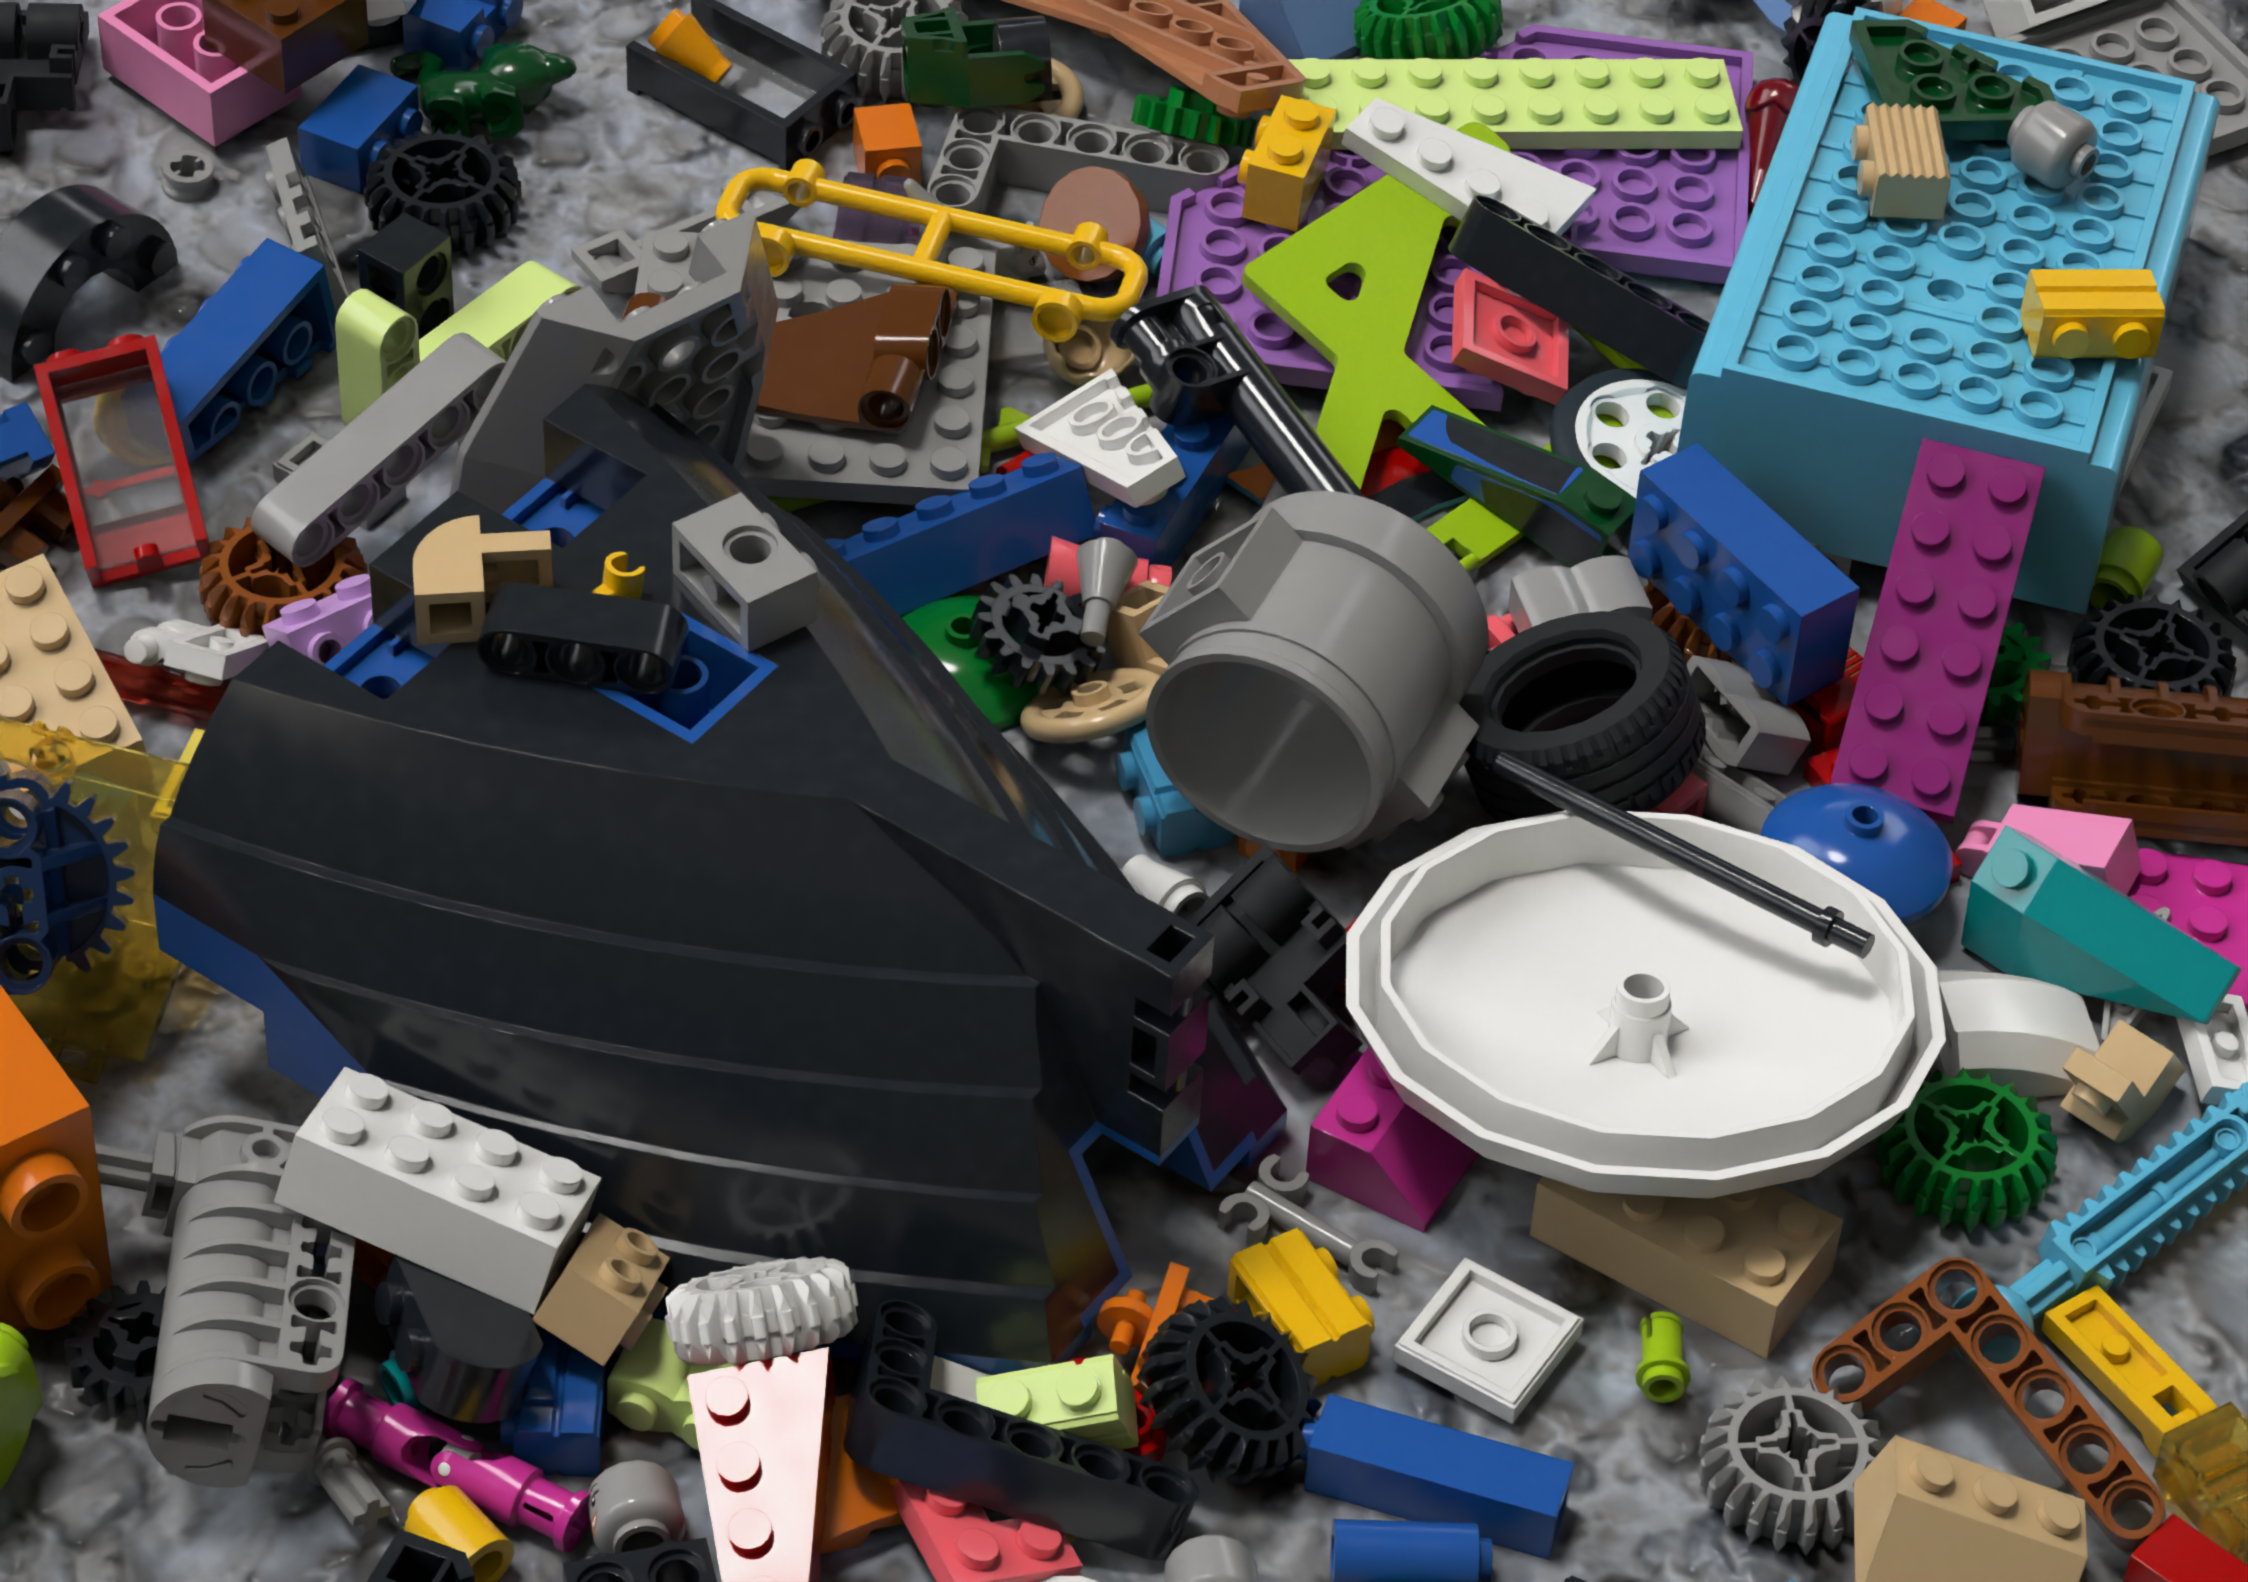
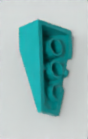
M2007 825L2002 829L1971 880L1961 945L2008 975L2033 978L2061 986L2077 994L2208 1025L2243 969L2039 839Z

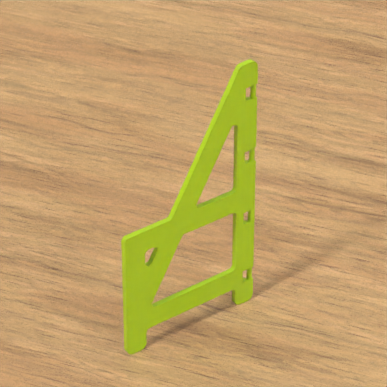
M1470 122L1456 130L1511 152L1507 143L1484 124ZM1389 174L1248 263L1241 277L1243 285L1334 366V373L1315 431L1359 489H1361L1381 422L1386 419L1395 420L1407 429L1431 405H1434L1486 426L1405 354L1404 350L1441 229L1445 226L1458 228L1461 221ZM1346 272L1355 273L1362 280L1359 295L1354 300L1341 298L1327 283ZM1569 324L1619 369H1646ZM1654 405L1648 406V409L1658 417L1674 418L1672 413L1666 408ZM1596 415L1602 423L1608 426L1623 427V424L1611 415ZM1549 443L1543 449L1551 452V444ZM1604 455L1594 456V459L1604 467L1610 469L1621 468L1610 457ZM1472 498L1426 529L1447 548H1452L1459 556L1463 557L1459 562L1467 573L1475 568H1480L1525 536Z

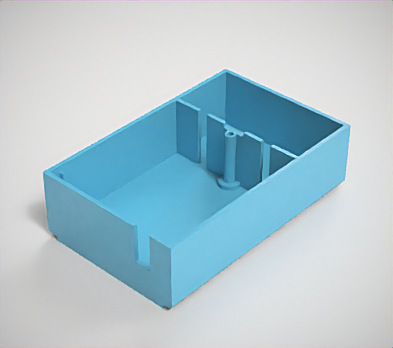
M1860 7L1855 8L1853 16L1838 12L1829 13L1825 17L1690 375L1677 453L1696 443L1700 444L1809 543L1820 545V552L1887 568L1922 438L2046 467L2013 598L2086 615L2152 370L2190 238L2220 110L2219 100L2215 96L2195 92V81ZM1909 19L1929 29L1927 35L1929 40L1951 50L1957 43H1961L1999 61L1998 72L2021 83L2027 76H2031L2048 84L2056 102L2072 109L2094 124L2097 130V144L2095 148L2100 153L2094 170L2082 181L2076 179L2064 188L2054 189L2040 183L2014 166L2010 157L2011 147L2007 144V140H1978L1972 143L1956 140L1944 141L1951 183L1943 220L1870 217L1869 203H1867L1868 196H1858L1857 173L1860 161H1853L1851 157V138L1854 125H1863L1866 107L1872 103L1849 42L1852 20ZM2031 269H2151L2157 285V292L2160 293L2165 307V320L2156 356L2154 358L2133 359L2033 358L2028 344V335H2025L2020 320V310L2028 272Z

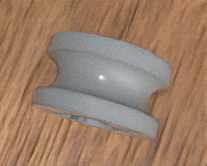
M178 150L164 158L161 165L163 175L162 190L169 199L183 203L197 202L206 198L212 192L214 187L212 178L214 165L213 161L206 154L195 150ZM185 175H193V177H183V176H185Z

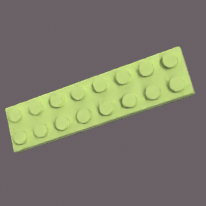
M1590 57L1583 59H1288L1305 76L1302 99L1336 109L1331 150H1350L1341 144L1345 129L1375 98L1384 100L1454 130L1470 122L1484 124L1504 140L1510 149H1740L1743 128L1724 59H1708L1703 57L1693 59H1652L1647 57L1638 59H1597Z

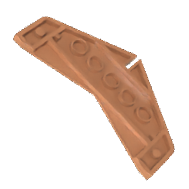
M1001 0L1090 28V32L1095 36L1119 40L1131 48V51L1142 55L1217 104L1216 110L1229 117L1247 118L1250 116L1251 111L1262 109L1274 111L1281 95L1302 99L1305 76L1229 0Z

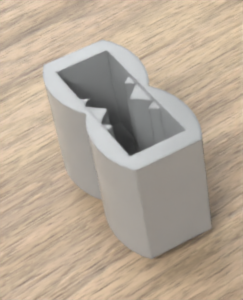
M1616 555L1601 556L1583 561L1571 568L1564 566L1538 567L1511 578L1508 610L1518 633L1546 621L1578 613L1619 612L1628 613L1646 619L1649 622L1652 619L1653 608L1628 557Z
M1692 655L1686 665L1705 716V739L1712 752L1722 762L1733 767L1788 775L1811 741L1808 729L1799 714L1791 707H1785L1782 703H1778L1776 698L1766 688L1760 687L1753 680L1750 673L1739 663Z

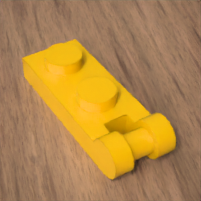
M2098 1284L2045 1313L2041 1331L2141 1432L2147 1449L2157 1459L2162 1461L2168 1460L2184 1450L2188 1439L2193 1437L2202 1440L2222 1427L2221 1413L2213 1400ZM2169 1402L2178 1413L2171 1416L2162 1405Z

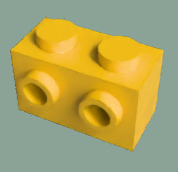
M1281 95L1272 115H1262L1254 140V148L1256 149L1255 151L1245 150L1238 171V183L1246 185L1242 210L1243 218L1295 232L1298 231L1329 164L1336 109L1318 105L1309 100Z

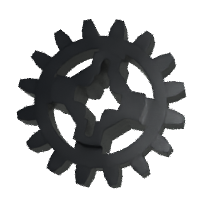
M1014 574L1008 575L1004 586L993 581L989 585L985 596H980L971 617L974 623L970 629L969 638L980 641L976 650L977 657L993 658L995 664L991 672L995 676L1008 671L1014 675V687L1019 689L1025 681L1033 682L1037 693L1041 695L1045 694L1049 684H1054L1056 689L1062 694H1067L1073 682L1078 685L1087 683L1091 673L1096 672L1106 649L1102 645L1097 647L1088 646L1080 640L1085 612L1081 608V593L1068 597L1063 593V582L1059 580L1054 582L1052 587L1043 586L1038 574H1032L1028 584H1023Z
M140 1280L136 1294L126 1295L121 1287L115 1285L111 1287L112 1301L104 1304L100 1300L90 1298L86 1301L88 1318L72 1317L70 1321L72 1338L64 1340L67 1367H69L72 1388H84L85 1403L88 1406L92 1407L106 1399L108 1400L110 1417L117 1418L126 1407L135 1408L138 1420L146 1421L149 1411L166 1286L160 1294L151 1293L148 1281Z

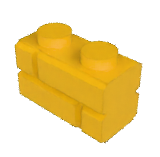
M2031 269L2028 272L2020 310V320L2025 335H2028V344L2033 358H2154L2165 320V307L2160 293L2157 292V285L2151 269Z
M1295 1228L1270 1238L1266 1245H1263L1261 1242L1234 1253L1229 1263L1228 1297L1233 1304L1246 1300L1253 1317L1270 1312L1271 1327L1278 1333L1292 1330L1288 1343L1294 1352L1309 1353L1302 1368L1304 1372L1319 1379L1315 1387L1327 1383L1333 1375L1338 1378L1364 1366L1368 1361L1371 1334L1375 1330L1374 1318L1367 1302L1360 1295L1350 1297L1341 1285L1335 1260L1326 1248L1320 1247L1315 1249L1302 1230Z

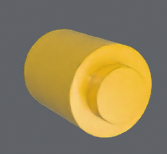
M446 1485L440 1488L433 1487L427 1489L411 1503L407 1512L408 1518L404 1530L465 1552L475 1574V1582H497L507 1571L514 1557V1545L458 1486Z

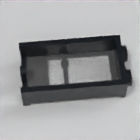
M691 0V13L724 57L733 64L732 69L719 84L634 40L626 46L628 91L637 96L642 92L652 96L654 100L665 103L667 107L779 164V169L789 171L796 161L813 155L821 144L840 129L848 127L854 120V108L858 107V100L856 99L857 72L716 0Z

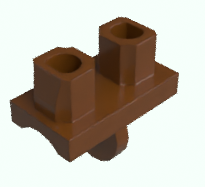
M53 463L25 490L23 483L16 477H10L6 482L0 479V563L8 568L42 553L46 555L49 545L31 532L37 526L58 542H64L75 531L66 494L61 491L63 481L60 469Z

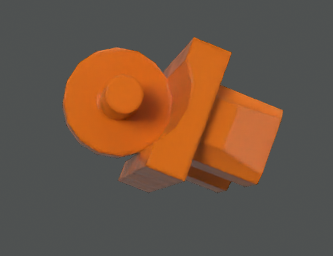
M1171 1261L1154 1310L1145 1303L1147 1299L1145 1293L1137 1289H1130L1126 1296L1112 1297L1105 1300L1097 1316V1325L1100 1331L1110 1339L1109 1348L1114 1353L1123 1355L1129 1352L1130 1347H1141L1131 1380L1133 1381V1387L1142 1395H1144L1147 1387L1136 1378L1142 1369V1365L1145 1363L1141 1353L1145 1350L1147 1342L1158 1331L1157 1327L1170 1315L1177 1314L1190 1303L1194 1304L1199 1299L1204 1303L1209 1300H1215L1198 1291L1184 1287L1190 1268Z

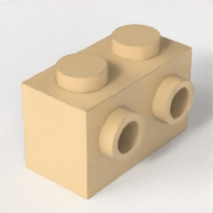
M599 1212L558 1275L532 1321L604 1367L618 1344L630 1351L653 1316L652 1313L668 1289L667 1286L657 1280L670 1257L659 1251L655 1242L645 1233L633 1228H623Z

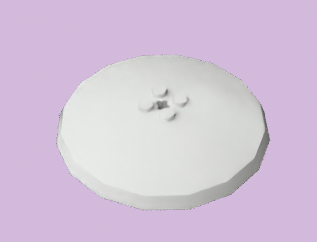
M1566 810L1471 828L1390 872L1346 933V1007L1360 1035L1402 1101L1485 1158L1591 1192L1710 1199L1813 1177L1888 1131L1910 1106L1946 1042L1937 967L1883 898L1798 846L1688 814L1627 811L1822 909L1833 906L1843 911L1844 920L1875 935V942L1870 953L1862 959L1834 944L1825 948L1812 941V933Z

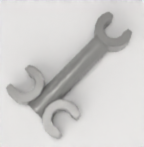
M1277 1154L1267 1156L1260 1163L1258 1180L1253 1181L1244 1193H1235L1226 1197L1221 1202L1217 1228L1225 1231L1236 1220L1250 1221L1246 1236V1245L1249 1247L1261 1242L1263 1243L1266 1240L1269 1231V1221L1274 1222L1287 1231L1298 1228L1302 1230L1315 1248H1326L1335 1260L1348 1267L1349 1283L1362 1294L1372 1296L1377 1290L1379 1273L1367 1266L1375 1265L1391 1274L1397 1270L1399 1252L1391 1243L1377 1238L1358 1242L1299 1207L1298 1205L1306 1199L1309 1174L1301 1171L1292 1181L1280 1182L1276 1180L1280 1173L1281 1157Z

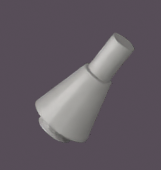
M1100 537L1087 541L1078 548L1076 553L1082 603L1085 609L1080 640L1084 644L1093 647L1104 644L1109 616L1115 609L1138 565V558L1134 551L1120 540L1111 537Z

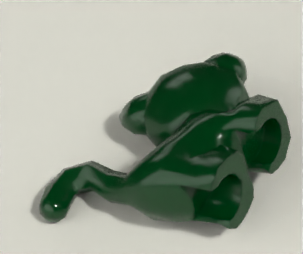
M520 41L509 44L496 43L485 49L483 63L478 71H444L446 65L444 61L429 51L405 53L392 58L389 64L394 76L402 77L420 72L417 79L419 108L426 121L431 125L433 135L436 134L438 128H440L443 134H455L460 129H463L465 136L469 137L471 124L479 123L489 129L490 135L494 139H510L515 137L524 128V115L533 111L550 95L554 84L570 78L577 70L576 63L571 58L558 53H548L546 50Z

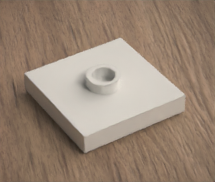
M1465 1257L1395 1344L1393 1362L1513 1424L1581 1336L1584 1318Z

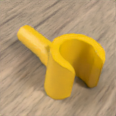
M626 552L612 553L606 557L604 562L602 584L594 589L592 593L640 600L646 567L641 566L633 572H627L628 554Z

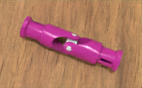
M348 1378L341 1382L326 1404L322 1434L329 1439L335 1437L348 1438L351 1442L370 1450L374 1461L432 1488H440L446 1485L458 1486L485 1515L512 1528H518L523 1524L553 1539L554 1547L564 1553L573 1551L590 1527L587 1506L590 1496L588 1491L580 1490L577 1493H573L545 1479L542 1469L513 1455L493 1454L483 1449V1445L473 1437L405 1403H397L392 1406L365 1393L363 1384L355 1379ZM437 1437L448 1442L443 1450L436 1454L430 1462L429 1446L431 1438Z

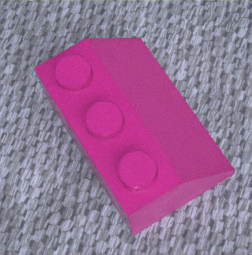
M1368 1047L1310 1125L1306 1172L1309 1174L1310 1181L1424 1233L1475 1162L1479 1153L1404 1103Z

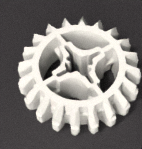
M805 1256L788 1260L781 1258L776 1261L756 1262L741 1267L733 1266L732 1269L720 1272H710L708 1276L692 1278L688 1283L678 1285L665 1298L668 1315H665L668 1338H671V1342H673L675 1354L681 1360L689 1363L694 1362L698 1365L714 1363L719 1366L734 1362L742 1364L760 1359L766 1361L772 1357L791 1356L792 1353L802 1350H814L818 1345L833 1343L837 1338L845 1337L858 1323L856 1306L859 1304L855 1283H852L849 1267L834 1258L827 1259L823 1256L811 1259Z

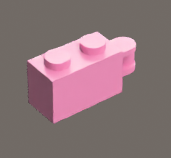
M2019 804L2011 805L2002 822L1986 820L1974 822L1967 831L1962 844L1958 846L1954 853L1963 863L1961 872L1973 878L2002 829L2007 825L2034 836L2126 895L2142 869L2132 819Z

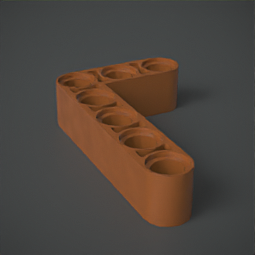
M1951 1257L1936 1263L1824 1347L1816 1356L1812 1367L1813 1381L1818 1392L1824 1394L1832 1390L1829 1388V1381L1831 1375L1838 1368L1853 1365L1865 1372L1863 1384L1856 1391L1847 1394L1838 1393V1398H1836L1843 1405L1861 1401L1862 1411L1865 1414L1956 1347L2075 1497L2085 1500V1510L2115 1546L2121 1550L2133 1553L2167 1519L2164 1500L2155 1484L1983 1270L1971 1260L1962 1257ZM1955 1282L1971 1284L1977 1289L1974 1301L1963 1309L1945 1307L1940 1303L1939 1299L1942 1291L1948 1285ZM1899 1324L1916 1326L1921 1330L1919 1342L1907 1351L1897 1352L1889 1349L1884 1345V1340L1892 1327ZM2006 1335L2016 1339L2021 1344L2017 1356L2007 1363L1996 1364L1988 1361L1982 1355L1985 1345L1997 1336ZM2040 1390H2052L2064 1397L2065 1402L2057 1415L2051 1418L2040 1419L2026 1411L2029 1398ZM2094 1444L2108 1452L2107 1464L2094 1474L2077 1472L2069 1464L2072 1454L2083 1445ZM2138 1499L2152 1507L2154 1513L2151 1521L2145 1527L2138 1530L2122 1528L2114 1521L2116 1509L2128 1500Z

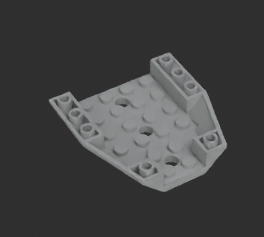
M749 210L730 220L724 218L717 219L703 228L697 235L688 272L694 279V282L682 288L675 297L652 308L642 306L633 310L620 323L590 285L569 295L557 294L547 299L533 314L458 449L450 496L459 491L497 513L503 514L545 478L543 418L584 384L604 385L624 391L638 398L649 408L658 403L739 472L765 377L779 308L757 220L753 213Z

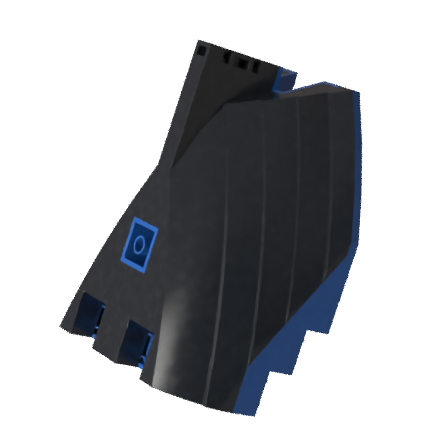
M584 384L543 418L545 478L503 514H499L463 493L456 491L369 564L373 624L326 664L321 665L278 640L231 680L192 757L179 787L171 815L160 825L153 869V899L159 950L263 1011L268 1066L320 1098L324 1096L344 1067L359 1073L372 1074L382 1079L391 1087L421 1100L439 1103L448 1108L451 1113L488 1129L504 1131L518 1142L553 1157L569 1159L581 1169L602 1177L578 1244L599 1212L623 1228L637 1229L649 1236L657 1245L658 1250L670 1257L657 1280L667 1286L668 1289L652 1313V1318L665 1320V1315H668L665 1298L678 1285L688 1283L692 1278L705 1277L710 1272H720L732 1269L733 1266L741 1267L756 1262H770L781 1258L788 1260L804 1256L811 1259L823 1256L827 1259L834 1258L849 1267L852 1283H855L859 1304L856 1306L858 1323L845 1337L837 1338L833 1343L818 1345L814 1349L829 1347L830 1355L833 1358L856 1361L880 1303L890 1299H900L921 1306L936 1320L937 1336L934 1356L989 1375L1064 1363L1071 1360L1091 1338L1092 1320L1099 1313L1105 1300L1114 1297L1132 1278L1131 1271L1082 1156L1090 1145L1101 1134H1104L1158 1166L1163 1164L1203 1188L1212 1191L1237 1163L1248 1168L1286 1127V1106L1219 996L1206 980L1212 973L1215 935L1144 896L1070 807L981 712L948 669L879 593L804 521L774 505L725 459L658 403L649 408L638 398L624 391L604 385ZM740 492L761 513H768L775 520L781 534L799 553L805 552L813 559L821 577V587L817 590V621L749 653L673 574L672 523ZM479 515L481 534L550 530L553 587L590 593L602 584L606 557L615 552H626L628 554L627 572H633L641 566L646 567L640 600L670 605L680 611L688 622L689 632L673 685L666 692L657 695H642L509 676L495 672L480 660L476 650L478 642L417 645L413 583V557L416 548L423 538L438 526L454 519ZM491 602L485 603L486 615ZM802 1350V1351H799V1352L802 1353V1352H807V1351H812V1350Z

